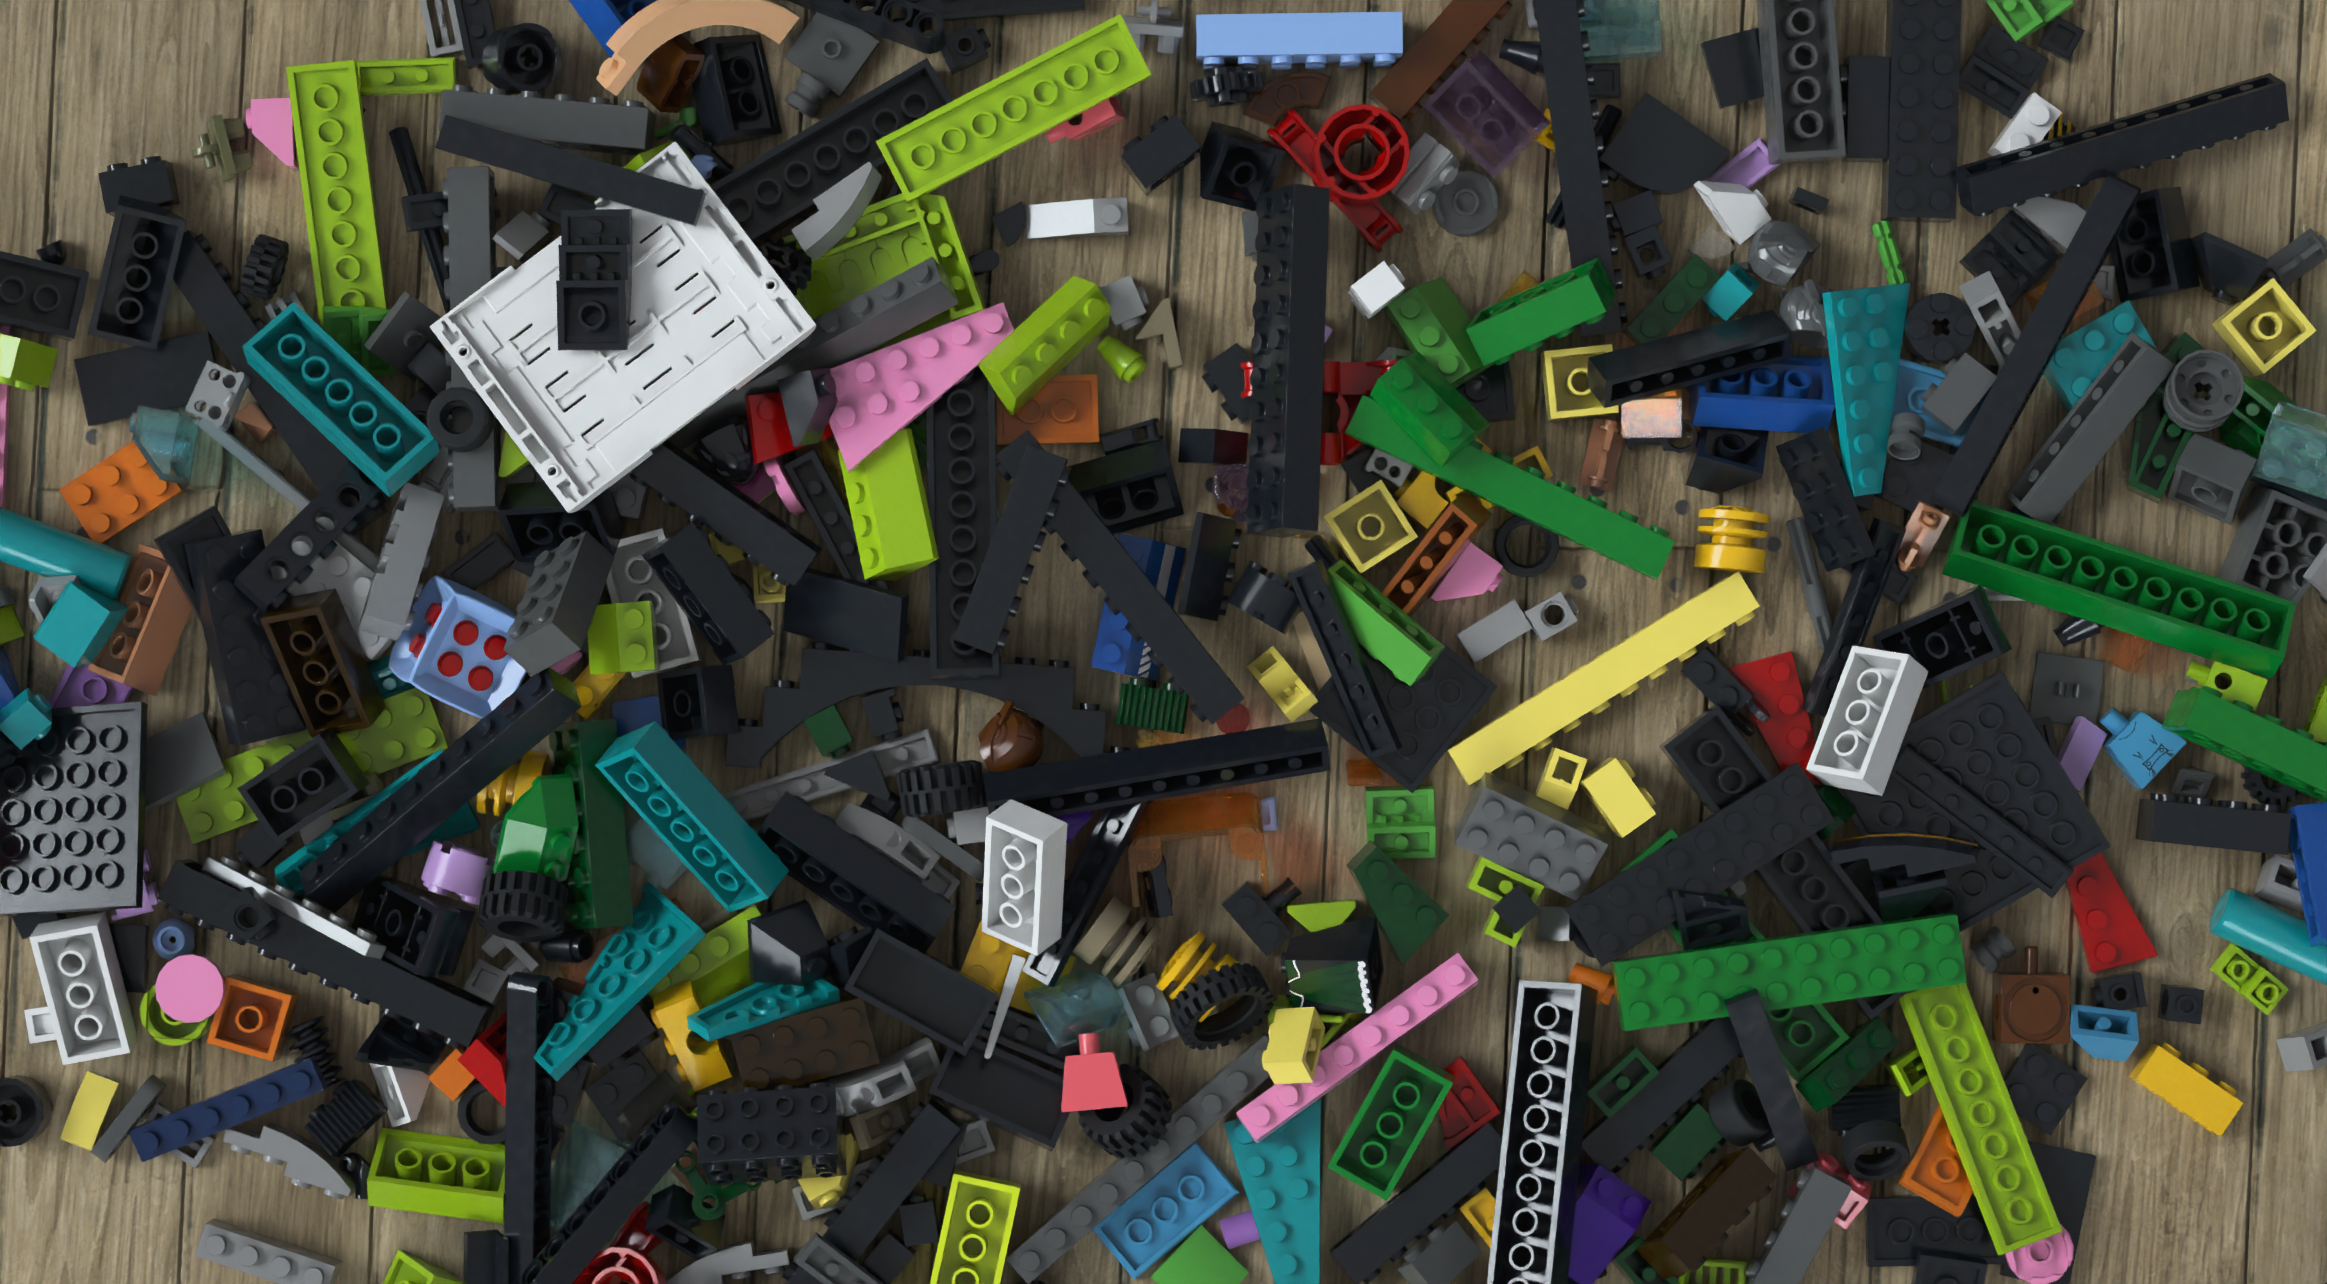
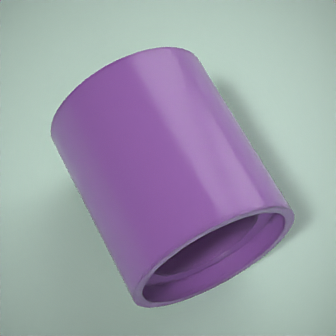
M1252 1210L1219 1220L1228 1250L1260 1240Z

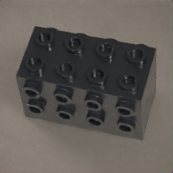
M818 1082L810 1084V1088L796 1089L793 1085H779L775 1087V1090L761 1091L757 1087H747L741 1089L740 1093H727L725 1090L716 1089L707 1091L706 1095H697L698 1163L710 1185H727L742 1182L759 1183L772 1180H798L816 1177L830 1178L847 1175L845 1109L836 1086Z

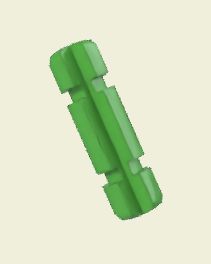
M1883 220L1873 224L1874 237L1879 240L1876 244L1884 269L1888 271L1886 274L1888 284L1906 283L1908 278L1905 268H1901L1903 262L1896 238H1892L1891 235L1894 233L1891 222Z

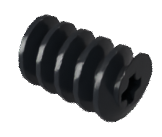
M323 1015L293 1026L285 1034V1038L296 1039L297 1042L289 1049L291 1052L302 1053L294 1060V1063L315 1056L327 1085L331 1086L347 1080V1078H336L335 1076L343 1067L342 1065H331V1062L338 1057L337 1052H326V1049L333 1044V1040L321 1038L329 1031L328 1027H317V1023L324 1018Z

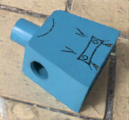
M2112 707L2099 720L2112 733L2103 743V748L2135 789H2143L2187 743L2180 736L2161 728L2162 724L2142 711H2134L2126 719L2115 707Z

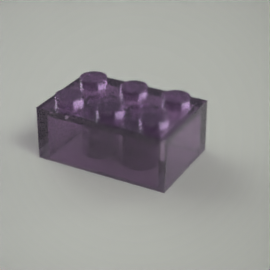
M1481 50L1469 57L1423 104L1493 178L1505 170L1551 124Z

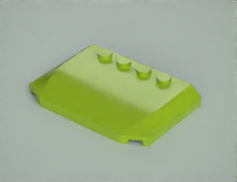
M903 193L867 206L861 217L835 246L816 261L812 259L811 281H807V288L805 290L797 288V295H795L801 306L811 319L814 320L921 262L934 257L951 279L959 304L857 358L986 309L948 198L942 195L926 194L907 203ZM794 234L781 238L784 240L785 245L795 242L797 243L796 250L802 249Z

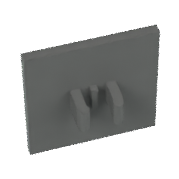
M2037 652L2029 714L2033 720L2050 717L2051 722L2072 725L2075 717L2083 716L2096 725L2105 661Z

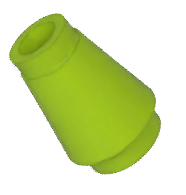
M1111 334L1106 336L1097 347V350L1120 380L1125 379L1129 384L1134 382L1148 365L1143 360L1144 355L1114 338Z

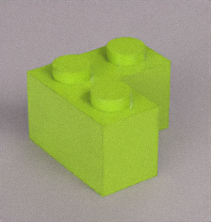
M0 333V383L29 391H34L35 385L49 388L58 349Z
M1480 855L1465 885L1467 888L1495 900L1494 905L1516 885H1519L1536 904L1544 888V885ZM1492 908L1482 932L1516 948L1526 925L1517 933H1514Z

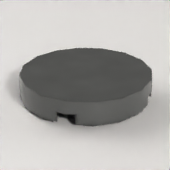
M1458 169L1455 179L1448 185L1444 184L1437 191L1435 201L1432 204V212L1437 223L1446 232L1459 237H1473L1486 231L1495 221L1500 208L1499 193L1494 182L1484 174L1473 169Z

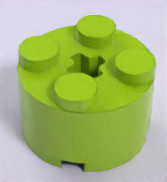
M155 984L146 992L140 1005V1018L144 1028L159 1043L169 1046L184 1045L203 1037L211 1029L214 1015L200 1022L184 1023L172 1019L162 1010L156 999Z

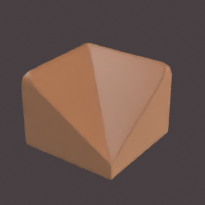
M251 401L234 416V419L240 420L258 444H262L277 432V429L259 403Z

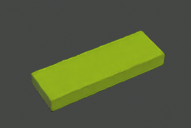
M457 58L357 61L361 96L442 93L443 90H452L453 85H458Z

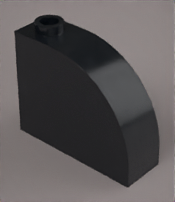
M1646 92L1598 161L1601 167L1607 168L1608 179L1613 182H1617L1619 179L1630 187L1642 192L1651 190L1656 195H1669L1692 189L1696 182L1706 180L1721 165L1730 151Z

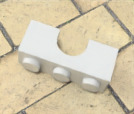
M1383 261L1351 285L1347 297L1368 322L1385 309L1388 303L1402 294L1405 289L1402 285L1405 278L1394 264L1388 267L1385 261Z

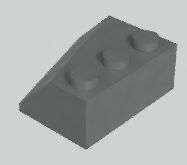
M2254 486L2218 578L2297 604L2312 585L2303 575L2327 543V512L2273 489Z

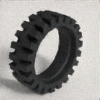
M1233 963L1231 968L1228 964L1221 966L1220 971H1216L1214 968L1208 971V976L1204 977L1201 974L1196 978L1197 982L1195 984L1188 983L1185 986L1186 991H1180L1176 995L1177 999L1173 1000L1171 1004L1170 1017L1186 1046L1192 1049L1197 1047L1198 1050H1205L1208 1046L1209 1050L1216 1049L1219 1043L1222 1047L1229 1045V1040L1234 1039L1236 1042L1241 1039L1240 1035L1242 1033L1247 1035L1253 1031L1252 1026H1259L1263 1022L1261 1018H1267L1270 1013L1269 1009L1273 1007L1272 1001H1274L1267 982L1256 966L1253 965L1251 967L1249 963H1244L1243 965ZM1242 996L1236 1003L1224 1011L1208 1016L1202 1022L1198 1021L1209 1009L1220 1002L1232 997Z

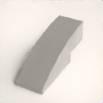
M867 162L813 199L819 211L791 230L804 252L814 261L829 251L849 232L873 198L882 175L870 162Z

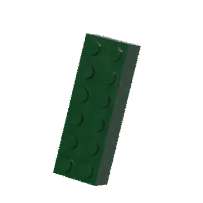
M616 719L562 723L549 734V746L554 753L552 775L570 773L572 776L579 823L567 880L562 882L569 891L565 920L568 922L569 928H604L634 924L623 796L595 766L616 738H618Z

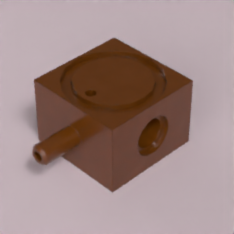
M2026 946L2024 948V972H1993L1992 1040L2018 1044H2070V975L2061 972H2038L2037 946Z

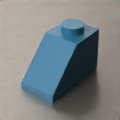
M2070 1004L2071 1038L2093 1058L2126 1062L2139 1043L2137 1012Z

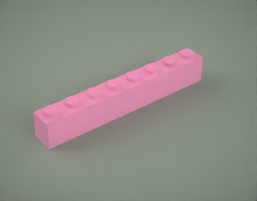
M1456 953L1323 1049L1319 1054L1313 1082L1275 1084L1237 1111L1238 1119L1256 1144H1258L1475 987L1478 983L1477 977L1461 955Z

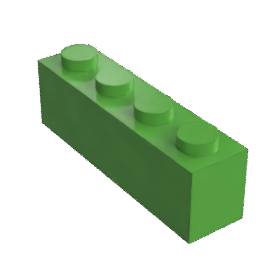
M1341 559L1327 569V573L1357 642L1367 650L1371 657L1380 660L1386 665L1397 679L1406 682L1411 687L1426 674L1445 646Z

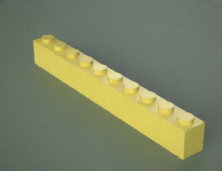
M1739 571L1734 572L1448 748L1447 753L1466 784L1471 785L1475 782L1478 786L1485 772L1494 776L1492 771L1503 764L1506 769L1516 765L1524 759L1521 753L1531 747L1538 751L1553 741L1550 735L1562 729L1564 734L1571 731L1582 723L1579 718L1591 711L1594 716L1611 706L1608 700L1620 693L1622 698L1626 697L1640 688L1637 682L1644 677L1649 676L1653 680L1669 670L1666 664L1678 658L1682 662L1697 653L1698 651L1695 646L1707 640L1711 644L1727 634L1724 630L1725 627L1736 622L1737 626H1740L1755 617L1753 610L1760 605Z

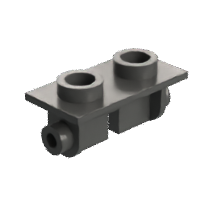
M2310 228L2269 257L2260 275L2264 281L2274 278L2281 288L2285 289L2327 259V240L2322 235L2317 237Z

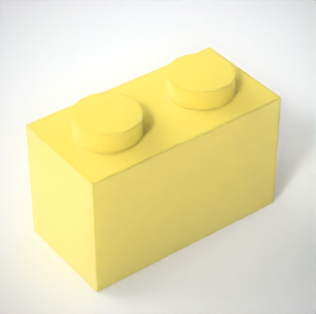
M1315 1007L1276 1009L1274 1021L1269 1026L1267 1050H1264L1262 1054L1263 1068L1265 1071H1268L1274 1084L1313 1082L1326 1029Z

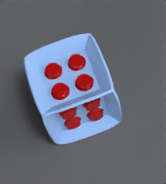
M434 575L422 589L418 601H415L411 609L415 611L409 631L403 629L399 640L395 641L388 666L402 681L411 683L422 692L482 719L518 690L527 674V671L503 650L509 636L507 634L508 629L514 623L517 614L495 600L466 586Z

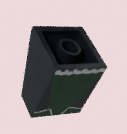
M1367 917L1290 938L1287 952H1282L1281 970L1282 973H1287L1285 994L1287 999H1291L1293 1008L1315 1007L1318 1013L1374 1014L1384 972L1376 917Z

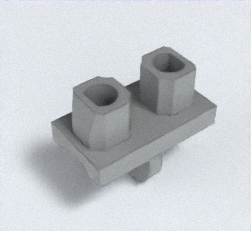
M1151 0V6H1137V15L1150 16V18L1123 15V20L1139 51L1144 50L1145 34L1159 35L1157 52L1175 54L1179 37L1183 36L1184 21L1157 18H1170L1171 8L1158 7V0Z
M489 933L480 945L492 958H495L505 947L515 955L503 967L510 976L516 971L527 973L535 971L542 964L523 944L525 942L509 940ZM541 942L527 943L536 950Z

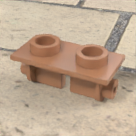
M1594 418L1578 484L1612 492L1627 429L1626 425L1619 424V422Z
M1919 501L1905 527L1906 532L1897 553L1898 567L1902 571L1909 572L1911 569H1915L1916 566L1921 568L1924 566L1951 516L1950 514Z

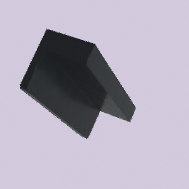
M497 1229L464 1232L463 1284H508V1238Z

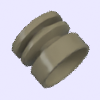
M1114 895L1080 939L1073 952L1090 965L1101 955L1106 957L1107 960L1101 973L1106 976L1114 965L1118 966L1120 970L1112 982L1120 986L1123 981L1138 971L1150 955L1161 929L1154 924L1145 936L1139 931L1148 919L1142 916L1132 926L1129 925L1127 920L1131 914L1132 907Z

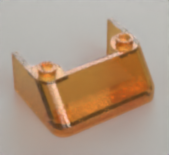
M1239 792L1146 803L1147 807L1127 844L1133 907L1143 906L1140 872L1153 870L1159 865L1162 859L1161 842L1228 834L1231 850L1238 858L1243 860H1260L1263 893L1272 892L1263 808L1261 801L1256 795L1249 792Z

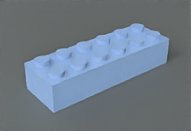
M1402 12L1196 15V65H1203V70L1212 71L1215 70L1214 68L1224 67V65L1244 66V70L1258 69V64H1271V69L1273 70L1291 69V64H1305V69H1324L1326 63H1339V68L1341 69L1359 68V63H1373V68H1392L1393 63L1398 62L1403 54Z

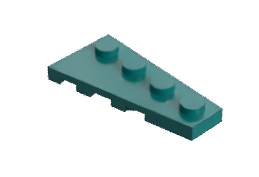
M822 978L802 986L756 982L687 1016L688 1028L707 1041H713L839 1001V989Z

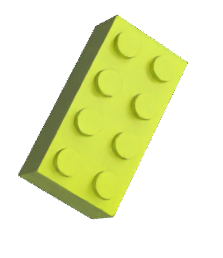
M955 1169L930 1284L1001 1283L1022 1183Z

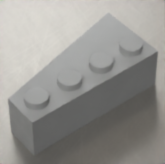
M407 482L403 485L389 518L358 629L396 641L399 640L403 629L410 630L415 616V611L410 610L413 600L418 601L424 582L419 581L422 571L426 572L432 553L428 552L430 542H435L440 524L436 522L445 494Z

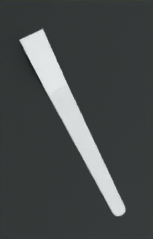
M1014 954L984 1057L986 1059H989L992 1055L1026 958Z

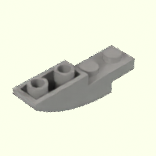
M847 803L834 820L841 829L849 834L858 836L873 851L889 857L895 866L905 873L915 875L924 886L935 893L944 895L948 900L960 884L956 877L937 862L941 855L908 831L880 815Z
M926 1036L881 1059L879 1064L838 1074L822 1082L829 1083L830 1086H836L845 1109V1117L885 1105L916 1091L914 1083L937 1072L941 1063L931 1040Z
M268 1123L263 1126L261 1134L238 1126L226 1129L223 1142L231 1144V1150L250 1155L251 1151L263 1154L264 1161L276 1165H283L284 1161L288 1162L283 1176L292 1178L291 1183L293 1185L306 1189H311V1186L314 1185L323 1188L325 1195L336 1199H343L344 1195L349 1197L355 1193L356 1185L349 1175L341 1170L339 1164L312 1142L286 1128Z
M754 1239L733 1243L685 1265L666 1281V1284H727L725 1277L727 1274H730L731 1279H741L751 1276L750 1271L764 1269V1274L785 1271L784 1265H789L792 1261L790 1247L756 1252Z

